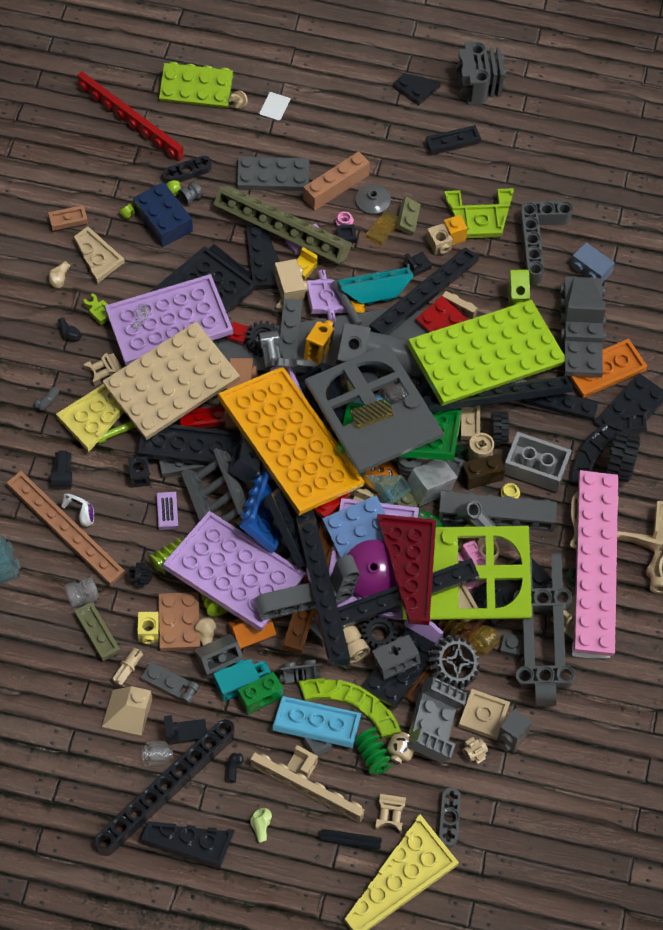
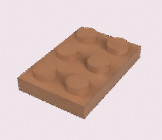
M199 592L159 594L160 651L195 650L200 647V636L195 630V626L199 621Z

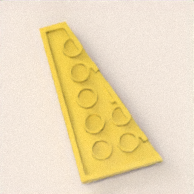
M101 385L58 412L56 416L89 452L124 411L106 387Z
M421 814L345 918V923L351 930H370L458 866L459 862Z

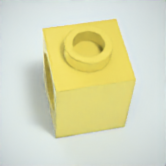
M138 612L139 642L144 644L159 642V612ZM146 627H152V628H153V629L150 630V631L144 630Z

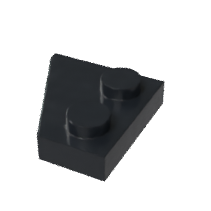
M404 73L393 82L394 89L418 106L441 86L439 81Z

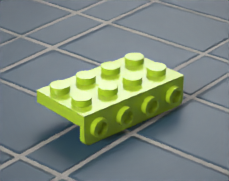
M176 62L164 63L159 100L228 109V100L234 77L233 70L228 68L216 69L211 66L197 67L194 64L179 65Z

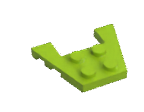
M497 189L498 204L463 206L460 190L444 191V198L453 215H461L468 228L466 238L502 237L514 189Z

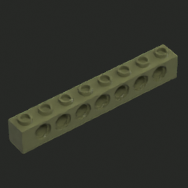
M229 185L218 189L213 205L336 263L347 260L352 246L351 242Z

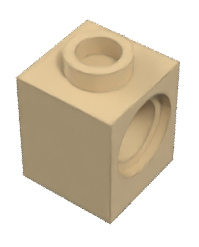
M444 223L427 228L426 239L434 255L445 254L452 249L453 239Z

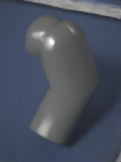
M52 387L43 400L37 399L35 401L34 407L40 411L46 410L58 396L59 390Z

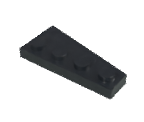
M148 821L141 838V843L221 869L235 830L227 829V831H222L212 827L201 829L192 825L181 827L171 823Z

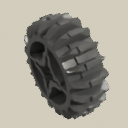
M456 635L453 638L452 636H447L445 639L442 638L438 641L439 643L433 645L434 650L429 652L432 657L427 660L432 663L428 669L434 670L431 677L437 676L439 680L460 690L464 686H470L471 682L476 681L475 676L480 673L476 668L481 667L482 664L477 662L481 656L475 655L478 649L471 648L473 642L466 644V638L460 639ZM451 647L448 657L442 658L444 651ZM467 667L463 677L458 678L461 669Z

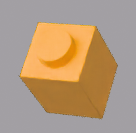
M461 215L445 219L444 224L453 239L452 245L466 241L468 228Z

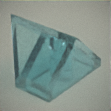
M402 474L399 476L366 475L385 504H394L412 490Z

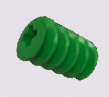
M370 728L360 733L354 742L358 746L359 753L362 754V759L365 760V766L369 768L368 772L370 775L382 774L393 766V763L387 764L391 757L383 756L387 753V749L380 750L384 743L376 742L380 739V735L373 736L377 731L376 728Z

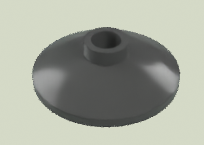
M372 184L358 190L355 202L362 212L376 215L383 213L389 208L391 197L384 187Z

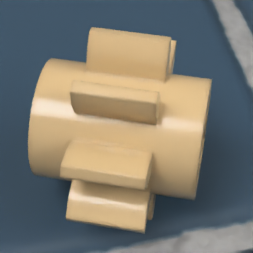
M471 737L465 741V748L462 751L469 762L476 761L479 764L486 759L487 755L485 753L488 752V748L482 739L475 740L474 737Z

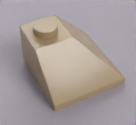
M132 686L113 690L102 729L142 737L152 703L151 690Z

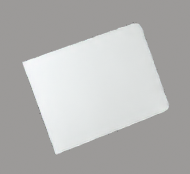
M270 92L259 114L281 120L291 98Z

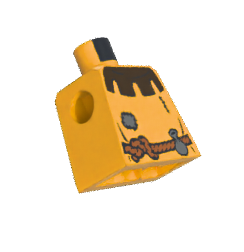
M326 320L324 323L316 322L306 338L304 359L316 362V366L324 361L332 345L335 326L333 322Z

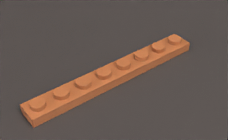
M22 471L6 482L7 486L108 585L112 586L125 575V570Z

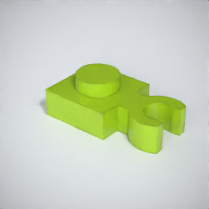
M92 293L91 299L93 301L88 302L84 299V306L89 309V314L100 325H103L109 320L105 306L108 304L104 300L98 302L97 296Z

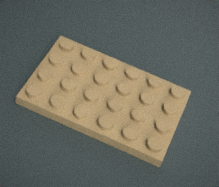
M196 321L103 380V385L147 440L240 380V375Z

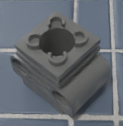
M465 42V49H459L458 51L460 61L456 68L457 79L460 83V99L467 98L468 105L483 104L487 101L488 89L490 90V96L494 97L495 87L497 97H501L502 89H505L503 79L506 78L507 72L506 68H503L504 54H501L500 47L496 48L495 56L493 48H490L488 57L486 46L483 43Z

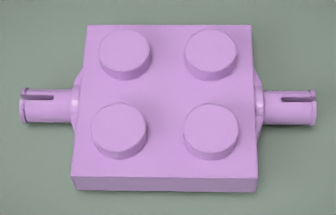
M319 270L318 280L306 281L311 314H327L328 320L334 323L336 322L335 313H347V310L332 285L334 280L327 279L325 270Z

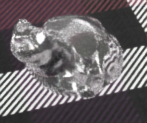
M139 304L134 308V322L130 326L134 330H137L149 318L150 313L146 305Z

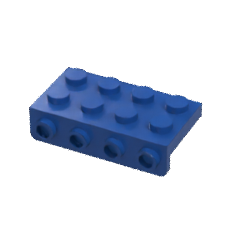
M266 471L262 475L259 474L252 481L253 487L248 493L250 496L245 502V510L240 516L242 519L239 527L247 535L259 542L263 548L272 553L277 549L281 532L275 528L272 521L274 517L271 511L268 512L264 504V497L272 490H275L267 483L269 473ZM282 495V497H283V499H284V501H285V503H286V505H287V507H288V510H289L291 504H290V502L288 501V499H286V498Z

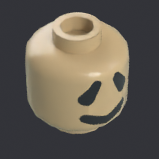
M400 731L399 734H394L391 737L386 749L387 753L391 755L392 761L401 764L402 761L408 762L411 760L414 750L408 748L409 734Z

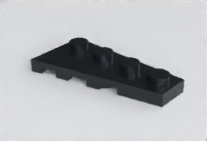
M246 226L252 281L256 283L257 289L278 288L274 276V266L280 260L267 230L260 226Z

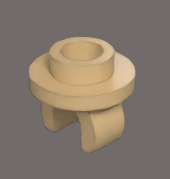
M239 90L234 92L228 101H232L235 108H243L247 105L248 99L246 94Z

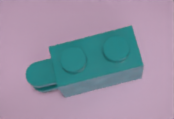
M251 659L240 660L231 667H224L213 673L214 683L222 701L225 702L237 697L238 689L270 674L271 671L266 661L253 664Z

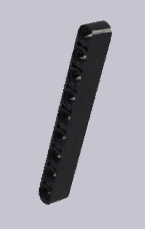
M228 719L220 720L98 833L95 839L98 853L102 856L113 854L225 749L235 736L233 722ZM228 729L230 733L222 734L221 730ZM208 743L216 744L213 748L206 746ZM195 756L201 758V760L197 762H194L191 759ZM179 770H184L186 772V774L182 776H179L176 773ZM164 784L171 785V788L167 790H164L161 787ZM149 798L156 799V802L153 804H148L146 801ZM134 812L141 813V816L138 818L131 817ZM120 826L126 828L123 832H117L115 830ZM103 841L111 842L107 847L100 845Z

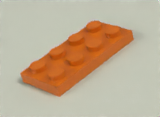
M626 339L602 350V378L568 377L581 397L585 398L647 371L648 366L630 339Z

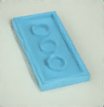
M282 696L274 721L273 731L353 748L361 713Z

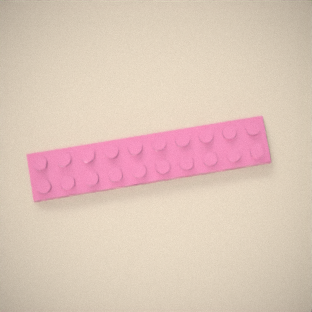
M581 470L578 474L574 652L605 656H614L618 512V475Z

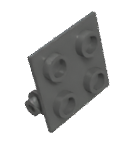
M316 660L302 661L303 665L296 666V662L282 664L283 668H278V670H283V674H279L280 682H284V684L295 682L293 671H295L296 682H299L298 670H301L302 681H305L304 669L306 680L320 678V670H316V666H320L321 663L316 664Z

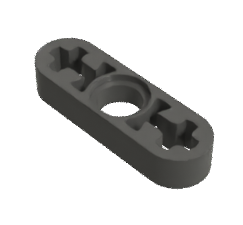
M447 788L443 792L441 799L439 838L448 849L453 848L458 840L461 794L455 788ZM450 794L455 798L452 807H448V797ZM451 813L455 816L456 820L448 823L444 820V815ZM447 828L451 829L450 837L454 838L450 842H446V838H443L446 837Z

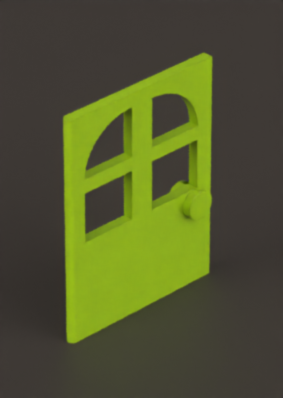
M529 526L436 527L433 572L458 564V538H485L486 565H475L479 574V579L477 580H486L487 608L459 609L458 586L431 596L430 620L532 618ZM494 538L503 539L513 545L520 555L522 565H494ZM495 580H522V587L518 596L510 604L495 608ZM403 606V620H407Z

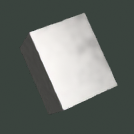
M434 460L412 469L405 486L419 506H422L440 498L441 491H451L457 476L446 461Z

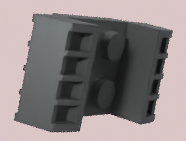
M435 677L425 678L422 690L417 698L409 730L408 748L441 764L450 759L455 748V743L449 741L457 708L465 705L467 693Z

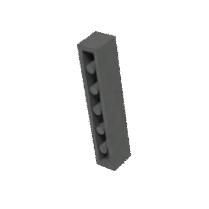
M441 491L438 516L440 521L466 522L469 524L468 521L459 518L457 513L458 507L464 503L477 501L482 506V511L495 526H529L531 530L554 532L557 502L532 500L531 498L518 499L511 496L497 497L490 494L475 495L470 492L464 494L455 493L454 491Z

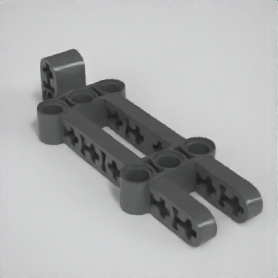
M551 553L552 588L533 589L532 555L530 554L532 618H523L525 666L517 670L516 681L522 689H535L536 706H557L556 688H569L575 682L573 668L565 665L563 610H568L571 607L572 594L562 586L561 553ZM520 590L516 591L514 599L518 596ZM565 596L568 598V601L562 603L558 601V598ZM540 597H546L548 601L546 603H540L538 602V599ZM553 611L555 665L535 666L533 612ZM563 673H568L571 675V678L563 680L560 676ZM523 674H528L531 678L528 681H522L520 677ZM542 674H549L551 678L548 681H543L540 676Z

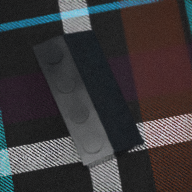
M322 362L299 377L297 382L306 400L336 440L338 437L305 383V379L333 367ZM339 376L327 388L326 398L328 401L343 395ZM346 404L333 409L342 426L346 413Z

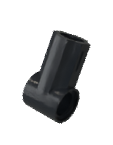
M66 450L55 452L54 471L51 472L52 488L72 487V454Z

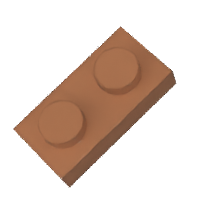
M84 205L48 212L53 231L88 224Z

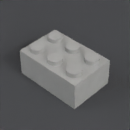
M517 432L505 461V475L558 492L572 450Z

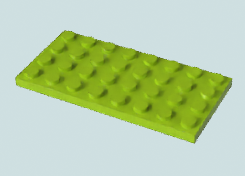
M532 300L408 339L406 342L441 406L564 365L565 355Z

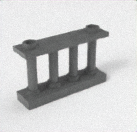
M215 448L213 450L216 456L215 461L199 472L185 469L181 474L199 520L201 521L209 511L215 513V510L233 499L236 508L221 517L226 522H229L243 513L247 500L238 478L229 472L230 455L226 451ZM220 467L223 476L204 488L201 482L202 478ZM226 483L229 492L210 504L208 500L209 494Z

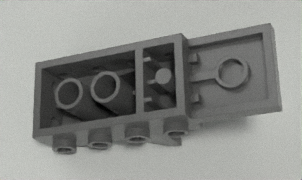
M565 277L564 284L560 285V295H563V299L560 300V310H563L560 317V324L563 325L560 339L563 340L565 376L602 378V342L606 341V331H603V327L606 324L605 301L602 300V297L605 296V286H602V278Z

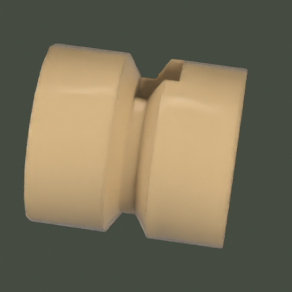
M477 433L471 437L467 454L468 461L493 455L494 441L490 435Z
M349 626L343 630L351 658L350 664H353L368 655L370 648L365 640L361 639V634L356 626Z

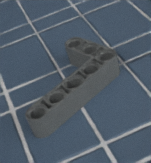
M567 201L526 202L521 207L520 228L525 270H529V283L532 285H537L542 281L544 272L539 225L568 224L571 221L573 206Z
M352 555L339 558L330 577L337 603L346 601L352 596L360 576ZM310 583L264 593L254 599L262 620L315 608Z

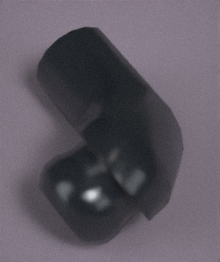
M235 752L230 755L226 768L227 783H236L237 764L244 762L242 753L236 754Z

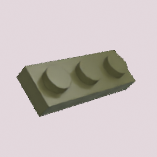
M92 602L74 610L77 619L102 661L120 653L119 646Z

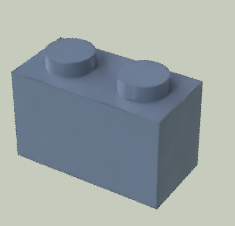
M587 242L573 255L571 266L575 271L580 272L587 278H602V283L612 274L615 262Z

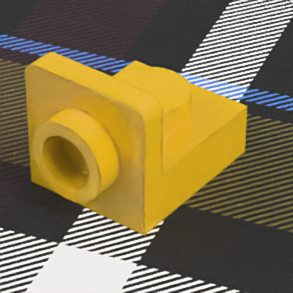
M304 247L300 250V256L297 259L298 266L302 267L303 280H306L317 266V255Z

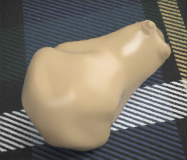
M64 261L49 272V282L56 289H60L64 284L65 273L70 267L67 261Z
M202 618L195 626L196 633L200 636L203 646L213 642L216 623L211 618Z

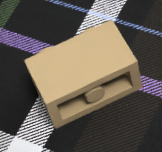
M297 260L276 262L274 276L283 303L284 299H304L308 287L306 281L302 279V267L298 266Z

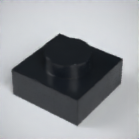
M354 224L336 226L338 237L351 243H357Z

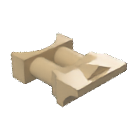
M105 353L101 360L94 364H91L90 361L83 364L85 370L91 371L94 374V386L101 384L100 379L111 376L122 369L114 353ZM103 367L106 368V369H104V370H102V371L96 373V370H99V369H101V368H103Z
M380 794L379 805L381 811L380 818L376 820L375 830L382 826H392L401 833L402 823H400L401 812L405 808L406 797ZM389 811H393L392 821H388Z

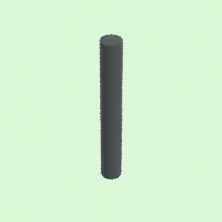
M334 280L332 285L354 325L360 326L362 322L346 293L341 290L338 281Z

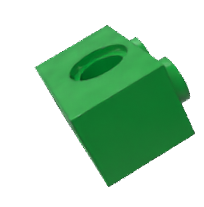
M274 672L238 689V700L247 716L280 700L283 696V686Z

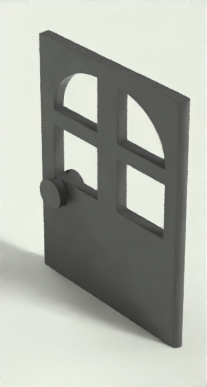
M385 344L305 379L306 385L358 473L365 472L444 436V432L389 344ZM367 364H377L389 368L393 373L367 384L358 367ZM345 373L354 390L328 401L326 398L328 386L337 376ZM399 381L408 396H406L405 400L391 405L392 410L386 407V409L393 412L388 413V411L375 403L378 400L373 392ZM360 398L364 407L379 417L376 418L369 413L373 420L366 416L365 418L370 421L367 422L364 418H361L365 423L357 420L360 423L359 425L354 421L342 426L333 409ZM369 403H372L375 406L379 407L380 409H382L383 412L387 413V415L380 412L379 410H377V408H375ZM368 404L372 407V409L382 414V417L377 415L376 412H374L373 410L366 407V405Z

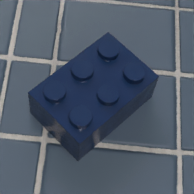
M164 182L133 197L136 214L161 247L193 232L192 218Z

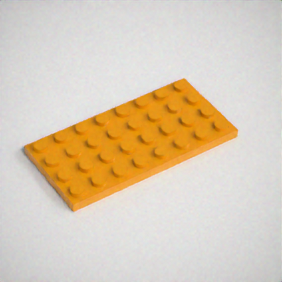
M283 366L218 393L217 398L298 515L364 486L365 482L345 453H338V443Z

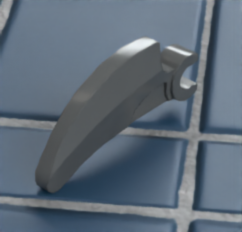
M271 358V366H291L305 369L316 367V362L308 359Z

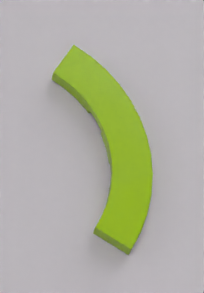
M325 678L299 681L304 701L333 700L350 705L363 713L374 724L381 739L392 737L401 731L395 717L380 702V699L358 685L343 680H325Z

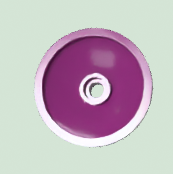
M363 541L350 550L348 555L353 556L360 573L354 589L357 595L365 598L397 586L384 541ZM376 564L378 569L372 571L370 566Z

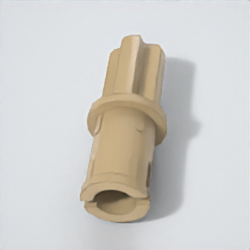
M132 648L127 658L121 661L120 668L112 678L115 684L122 685L129 674L135 671L134 667L143 656L141 651L137 653L139 649Z

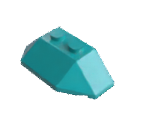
M409 267L349 277L337 281L342 291L361 304H372L374 301H389L392 298L398 297L413 278V273Z

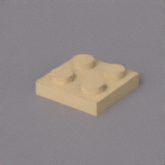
M471 689L458 727L497 741L500 727L504 722L510 702Z

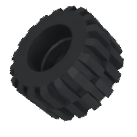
M621 431L615 432L604 473L618 475L619 481L628 483L631 480L639 451L640 436Z

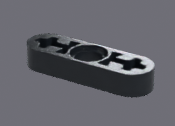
M199 156L167 167L163 170V181L166 184L169 181L183 182L206 174L212 169L211 159L208 156ZM184 168L192 169L190 173H185L182 170Z

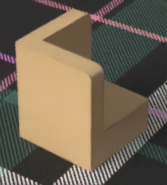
M296 745L294 755L287 767L295 774H303L308 780L317 765L318 756Z

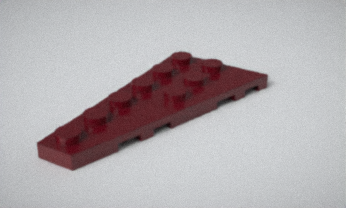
M377 514V521L408 623L429 626L436 520Z

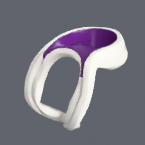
M64 494L61 507L65 508L73 499L83 503L79 514L80 524L86 527L92 525L94 522V509L91 503L75 495Z

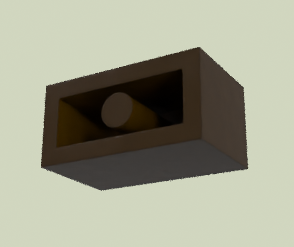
M495 454L464 462L461 475L467 490L503 481L506 469L500 454Z

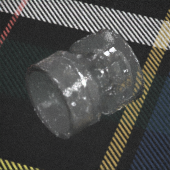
M92 576L80 579V583L74 581L64 585L72 609L83 606L85 601L90 603L99 600V594Z

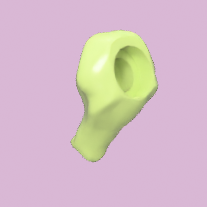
M267 808L256 810L250 819L251 826L256 833L259 843L267 840L266 829L272 818V813Z

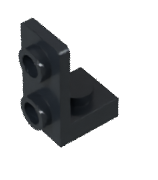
M172 715L164 716L167 744L197 741L207 733L205 719L173 722Z

